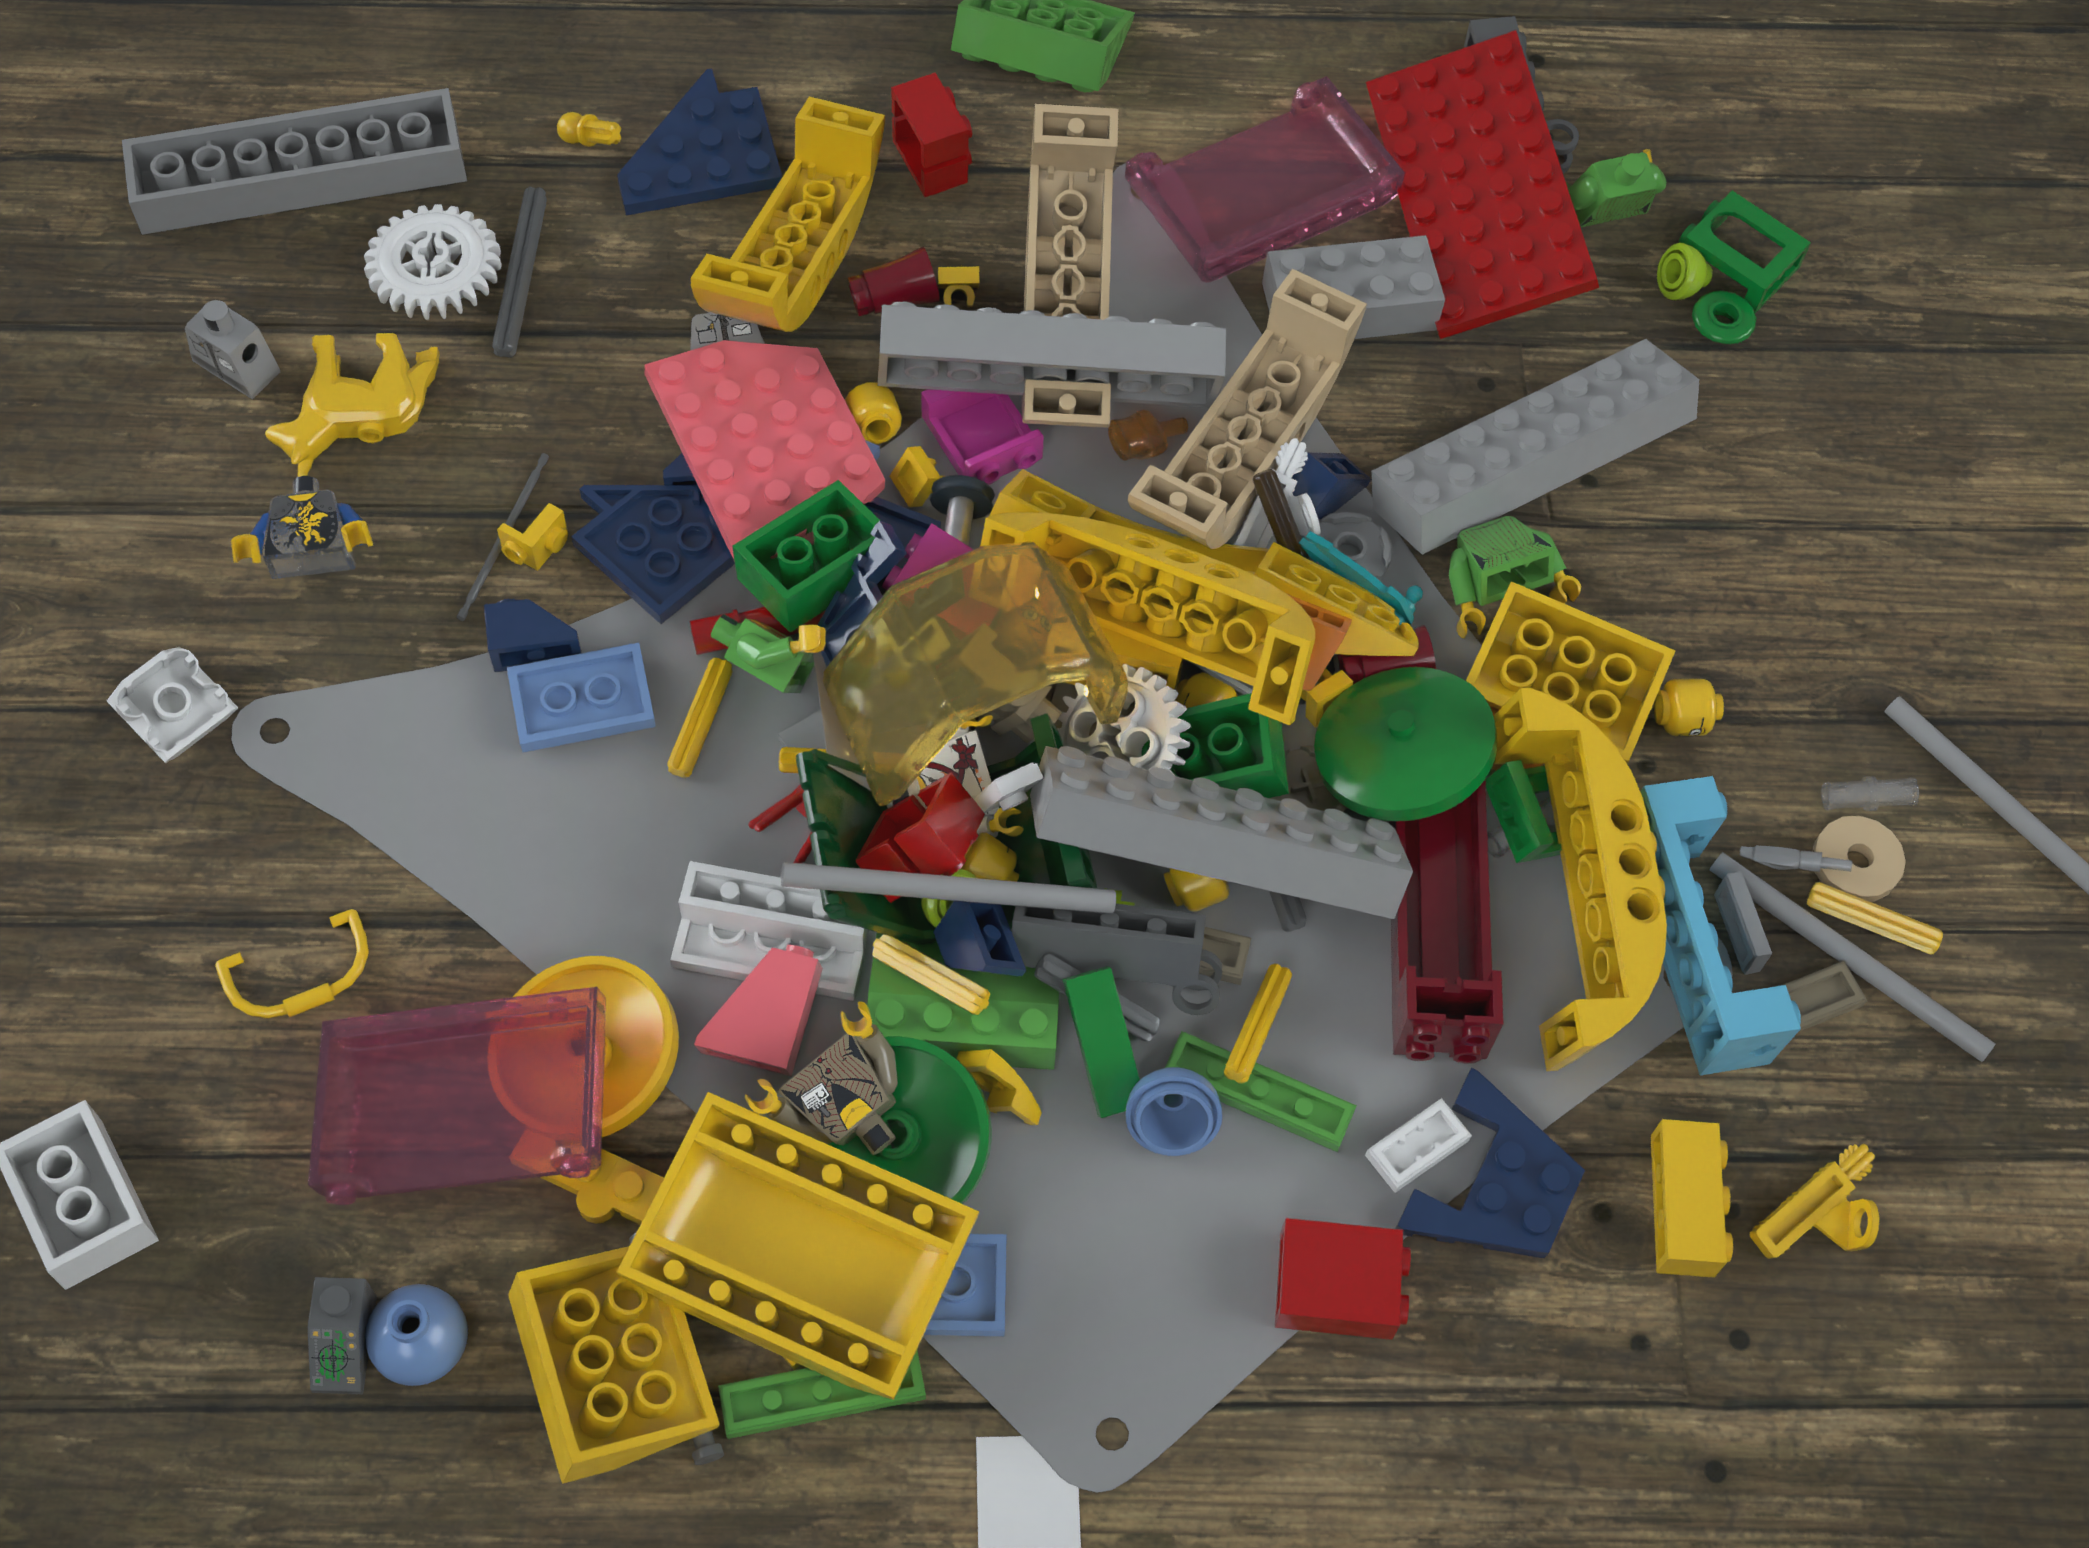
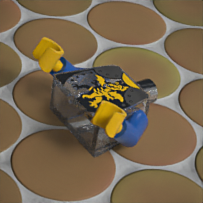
M311 476L295 478L292 482L293 494L278 495L272 498L269 512L262 515L250 534L238 535L231 539L234 563H239L244 558H252L253 563H260V555L263 554L272 579L356 569L352 548L362 544H367L368 547L373 546L367 523L362 520L350 505L338 503L334 491L329 489L319 491V481Z

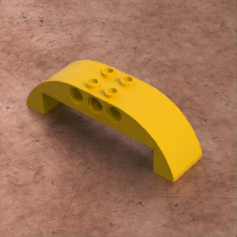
M809 96L795 117V158L730 259L706 254L692 275V292L702 309L707 312L785 332H793L807 320L843 261L858 229L877 167L885 126V115Z
M1033 512L995 514L985 518L970 600L1008 615L1033 600L1252 685L1253 690L1248 707L1249 710L1289 726L1294 722L1315 642V628L1311 618L1302 606L1282 590L1247 571L1155 536L1109 522L1078 516Z
M1520 688L1494 715L1498 740L1494 764H1505L1506 762L1521 760L1522 764H1545L1558 843H1561L1562 846L1560 854L1586 999L1574 1000L1539 1025L1546 1071H1558L1616 1034L1633 1020L1648 1001L1660 976L1666 951L1665 884L1663 878L1658 874L1655 858L1657 842L1654 833L1650 831L1642 794L1631 769L1618 749L1594 723L1575 708L1536 689Z

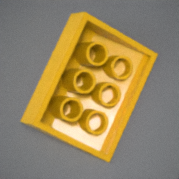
M1511 581L1466 681L1484 696L1489 706L1499 710L1520 688H1533L1557 698L1575 708L1594 723L1615 745L1628 764L1675 654V650Z
M629 1246L517 1272L508 1294L562 1484L612 1471L714 1430L720 1425L685 1312L668 1305L617 1274V1270Z

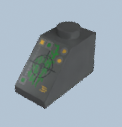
M315 1277L307 1326L310 1390L312 1393L363 1394L369 1357L365 1339L366 1326L377 1300V1295L366 1279Z

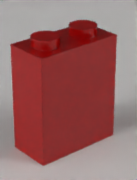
M1285 1218L1279 1242L1275 1328L1393 1340L1400 1324H1407L1409 1314V1295L1401 1294L1402 1276L1408 1277L1411 1249L1410 1247H1403V1230Z

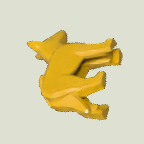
M377 333L376 345L383 351L384 358L371 383L360 379L341 377V357L336 355L334 336L314 335L312 337V346L317 354V362L314 374L303 395V404L299 417L291 422L270 426L265 432L267 439L280 447L291 458L292 464H298V477L308 475L314 460L337 438H359L367 443H377L383 440L384 437L405 433L418 421L419 414L424 405L427 388L435 379L440 357L438 347H430L428 350L416 352L417 363L410 368L397 335L394 333Z

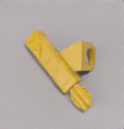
M1856 1144L1853 1146L1849 1145L1848 1149H1844V1154H1839V1165L1834 1161L1820 1168L1818 1172L1813 1174L1811 1179L1796 1192H1793L1791 1196H1788L1768 1217L1753 1227L1749 1236L1766 1258H1776L1784 1254V1251L1790 1249V1246L1808 1230L1812 1229V1226L1845 1251L1852 1252L1867 1249L1874 1243L1879 1229V1212L1876 1204L1868 1199L1849 1202L1846 1198L1856 1188L1850 1180L1861 1181L1862 1177H1866L1867 1173L1871 1172L1870 1168L1873 1167L1870 1163L1874 1160L1875 1155L1872 1152H1868L1869 1148L1866 1144H1862L1859 1147ZM1866 1211L1868 1224L1866 1232L1862 1236L1860 1223L1862 1215Z

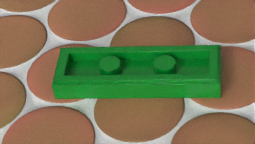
M1106 966L1063 979L1097 1115L1100 1118L1125 1112L1130 1092L1140 1080L1112 969Z

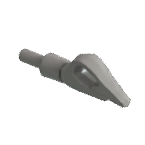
M1756 845V847L1741 846L1740 856L1778 870L1799 868L1820 872V868L1851 872L1852 860L1822 857V852H1800L1796 849Z

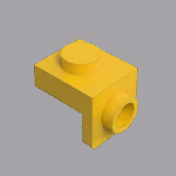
M548 503L524 533L505 523H502L497 529L503 554L512 562L518 565L525 563L537 571L552 553H557L563 548L568 537L563 510Z

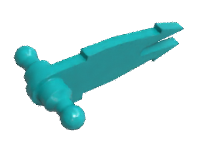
M1309 531L1305 536L1306 538L1303 537L1299 544L1314 562H1318L1321 566L1360 585L1395 609L1394 614L1400 620L1399 625L1402 622L1409 623L1410 625L1413 623V614L1416 611L1415 604L1423 597L1421 587L1417 585L1410 586L1404 597L1392 586H1385L1369 571L1333 547V543L1314 532Z

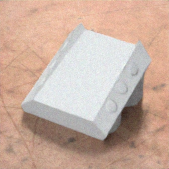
M180 647L161 651L122 680L107 700L112 708L165 763L178 757L228 719L238 709L225 690L219 684L214 683L202 671L196 657L189 650Z

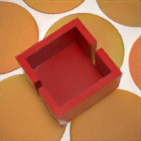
M936 72L891 87L892 113L894 114V117H892L893 142L923 196L928 197L968 183V165L972 164V156L968 145L969 139L973 135L972 128L967 116L959 114L950 87L943 86Z
M950 772L919 791L918 796L928 807L927 809L912 794L883 811L855 861L861 869L951 876L965 864L966 858L964 856L969 846L979 836L977 830L985 813L953 773ZM884 895L890 903L902 897Z

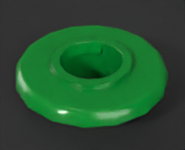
M1712 291L1700 297L1693 306L1692 319L1695 327L1703 336L1713 342L1722 344L1740 343L1748 339L1755 330L1756 315L1753 307L1746 299L1736 293ZM1714 316H1726L1733 323H1721Z

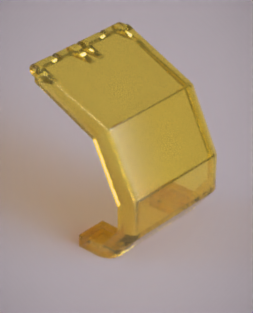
M1030 541L983 545L890 586L826 667L822 680L832 706L836 707L835 713L848 741L851 742L850 746L863 774L866 775V781L874 799L880 806L887 805L894 799H899L963 723L1050 684L1086 680L1087 683L1083 692L1100 724L1117 723L1128 692L1126 673L1070 570L1062 562Z

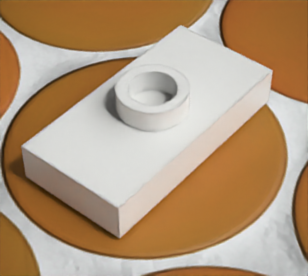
M1032 762L995 779L975 797V802L984 813L1001 806L1003 811L1009 810L1028 800L1026 792L1044 777L1037 763L1033 764Z
M1441 1098L1367 1149L1365 1156L1394 1193H1396L1466 1144L1472 1135Z

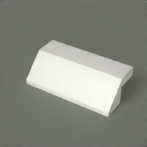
M693 861L689 862L678 902L681 922L670 959L672 968L744 981L772 947L786 950L788 944L797 945L813 951V958L818 959L823 968L816 994L854 1001L864 961L868 935L867 929L829 918L823 909L819 889L782 887L780 877Z

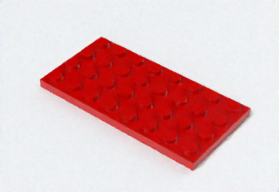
M1516 30L1366 82L1410 237L1427 236L1445 302L1440 319L1435 321L1440 339L1599 288L1597 276Z

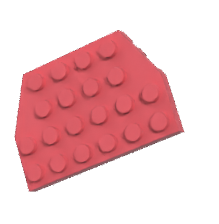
M723 340L644 365L647 381L733 559L732 546L837 480L848 488L863 504L871 502L884 490L885 478L818 348ZM807 529L796 535L807 539L811 545L814 544L813 531L806 535ZM776 553L775 555L771 556L770 558H771V559L777 558V557H778V556H777V553Z

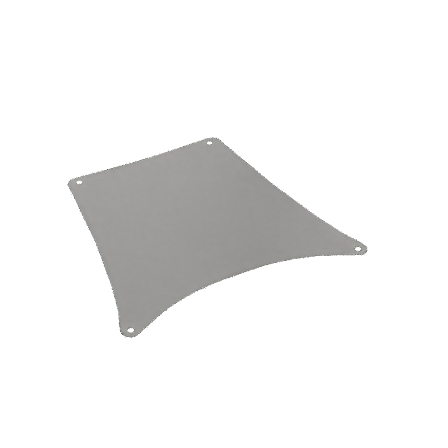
M1149 160L1129 161L1117 167L1113 173L1109 317L1122 316L1132 322L1165 319L1177 325L1208 322L1212 323L1215 327L1226 328L1225 378L1218 393L1219 395L1262 334L1222 270L1194 205L1180 179L1171 169L1160 163ZM1141 179L1149 180L1157 188L1156 194L1147 200L1138 199L1131 193V185ZM1008 395L1022 416V395ZM1110 401L1109 428L1027 423L1031 431L1039 429L1044 436L1043 458L1024 470L1101 509L1139 524L1185 536L1132 509L1128 502V496L1150 465L1163 471L1167 468L1209 408ZM921 417L897 438L880 449V457L876 462L885 478V488L877 497L941 521V529L945 531L947 515L938 512L932 507L930 502L931 494L923 506L909 507L889 477L907 447L921 446L928 458L935 459L937 462L935 469L940 476L958 475ZM1315 418L1301 441L1306 443L1304 452L1341 453L1319 420ZM1017 469L1003 475L996 482L989 485L995 494L992 501L993 507L1002 489L1022 469ZM1364 488L1336 512L1352 511L1363 513L1372 518L1371 522L1377 524L1379 528L1382 525L1388 532L1392 543L1391 561L1388 570L1380 581L1387 587L1392 586L1404 597L1410 586L1417 585L1421 587L1423 597L1415 604L1414 621L1410 626L1414 628L1422 624L1425 625L1432 642L1436 669L1454 674L1466 681L1482 645L1468 628L1465 639L1458 635L1456 626L1459 616L1442 597L1397 531L1373 510V497ZM990 513L985 517L972 519L969 547L977 552L980 550L985 518L990 516ZM1241 528L1225 544L1233 545ZM1272 534L1273 536L1266 546L1267 549L1270 548L1273 542L1277 543L1274 534ZM1343 544L1338 547L1339 551L1346 556L1360 554L1359 549L1352 544ZM735 564L662 624L655 620L637 602L629 599L569 625L578 633L582 653L634 643L640 644L656 727L522 753L508 672H494L489 652L431 668L263 697L254 700L241 709L232 724L231 740L235 752L249 767L275 784L349 825L477 922L536 975L555 964L585 956L614 957L636 965L645 971L666 994L678 1023L679 1047L677 1059L665 1087L696 1114L707 1092L753 1111L745 1100V1094L749 1095L754 1101H762L768 1095V1091L764 1090L757 1082L759 1079L768 1080L776 1091L777 1096L783 1097L778 1089L846 1034L842 1026L841 1011L852 1022L860 1021L864 1017L858 1008L857 1002L862 1001L867 1004L873 962V942L876 939L877 933L868 930L864 961L854 1001L815 994L792 1077L700 1053L694 1046L697 1035L743 981L672 968L670 959L681 922L678 902L690 861L781 878L783 862H794L811 833L808 828L807 818L796 807L761 832L749 828L748 823L801 785L799 773H783L779 771L778 758L783 746L779 742L778 733L820 710L815 667L800 693H782L731 663L733 673L692 774L687 778H682L668 771L667 762L709 660L715 657L726 660L724 656L728 650L696 655L689 621L730 613L734 609H737L738 613L763 607L756 597L737 579ZM877 585L881 594L885 598L888 591L881 588L880 585ZM1033 600L1030 602L1045 608L1053 620H1055L1057 614L1070 618L1075 617ZM893 601L889 607L892 613L898 605L897 601ZM1003 612L999 614L990 629L994 633H996L1004 615ZM799 634L790 636L793 640L799 641ZM1338 654L1333 655L1334 674L1339 672ZM1184 659L1179 683L1184 679H1189L1194 674L1205 671ZM1042 663L1035 667H1029L1026 670L1040 676ZM1306 704L1298 705L1295 720L1290 726L1282 723L1284 751L1300 749L1301 746H1314L1317 728L1305 717ZM273 718L285 720L290 727L288 737L276 744L265 742L260 735L261 726L267 720ZM941 721L878 735L874 734L877 752L910 754L911 748L922 736ZM991 721L988 726L976 727L975 729L986 766L1016 757L1035 741L1034 738L1031 742L1026 743L1012 730L999 736L990 728L994 721ZM1491 768L1486 779L1495 772L1494 769ZM1487 790L1492 970L1502 971L1504 1024L1487 1059H1481L1476 1063H1458L1449 1057V1053L1434 1052V1058L1426 1061H1414L1408 1059L1406 1055L1393 1054L1391 918L1300 898L1306 915V924L1301 929L1286 932L1281 927L1268 890L1229 881L1230 891L1226 900L1200 911L1191 912L1184 905L1177 907L1174 903L1163 875L1169 871L1168 867L1089 850L1098 889L1122 890L1121 901L1134 902L1135 906L1206 915L1205 927L1251 937L1241 985L1219 981L1217 984L1220 989L1219 1003L1213 1011L1204 1015H1190L1179 1010L1172 1000L1173 986L1114 978L1118 994L1160 1019L1159 1029L1150 1041H1143L1128 1032L1140 1080L1156 1070L1165 1068L1181 1031L1232 1052L1268 967L1271 964L1278 963L1282 967L1289 968L1292 972V977L1256 1063L1357 1106L1338 1152L1221 1102V1127L1215 1138L1208 1145L1196 1152L1180 1156L1154 1153L1141 1146L1132 1137L1126 1124V1111L1105 1118H1100L1097 1115L1066 995L1059 992L1054 1070L1012 1067L1027 1085L1040 1107L1042 1114L1038 1125L1032 1126L1024 1123V1120L1011 1111L997 1112V1114L989 1112L992 1126V1142L988 1163L979 1184L964 1203V1205L979 1211L978 1218L970 1234H1007L1005 1336L924 1335L923 1338L1025 1438L1059 1477L1067 1483L1083 1490L1098 1493L1113 1490L1127 1482L1164 1453L1248 1375L1299 1331L1275 1328L1279 1242L1285 1218L1395 1229L1414 1189L1448 1204L1474 1182L1496 1132L1455 1111L1453 1113L1472 1135L1470 1140L1396 1193H1394L1365 1156L1367 1149L1441 1098L1451 1109L1471 1067L1478 1070L1543 1131L1684 1027L1672 989L1664 980L1665 968L1662 964L1660 976L1648 1001L1631 1022L1573 1063L1558 1071H1546L1539 1025L1574 1000L1586 999L1561 855L1516 863ZM1550 792L1535 794L1550 832H1556ZM1349 808L1346 812L1350 818L1368 822L1369 819H1375L1356 813ZM813 850L803 864L815 865ZM1718 938L1717 949L1722 964L1728 967L1732 976V966L1727 949ZM1185 987L1180 992L1186 1001L1194 1004L1207 1002L1212 997L1209 990L1198 991ZM982 1090L987 1102L990 1093ZM766 1113V1114H760V1115H762V1116H764V1117L769 1118L768 1115H767V1113ZM1109 1417L1120 1419L1126 1424L1129 1431L1126 1444L1115 1451L1106 1450L1099 1445L1096 1439L1097 1426L1102 1420Z

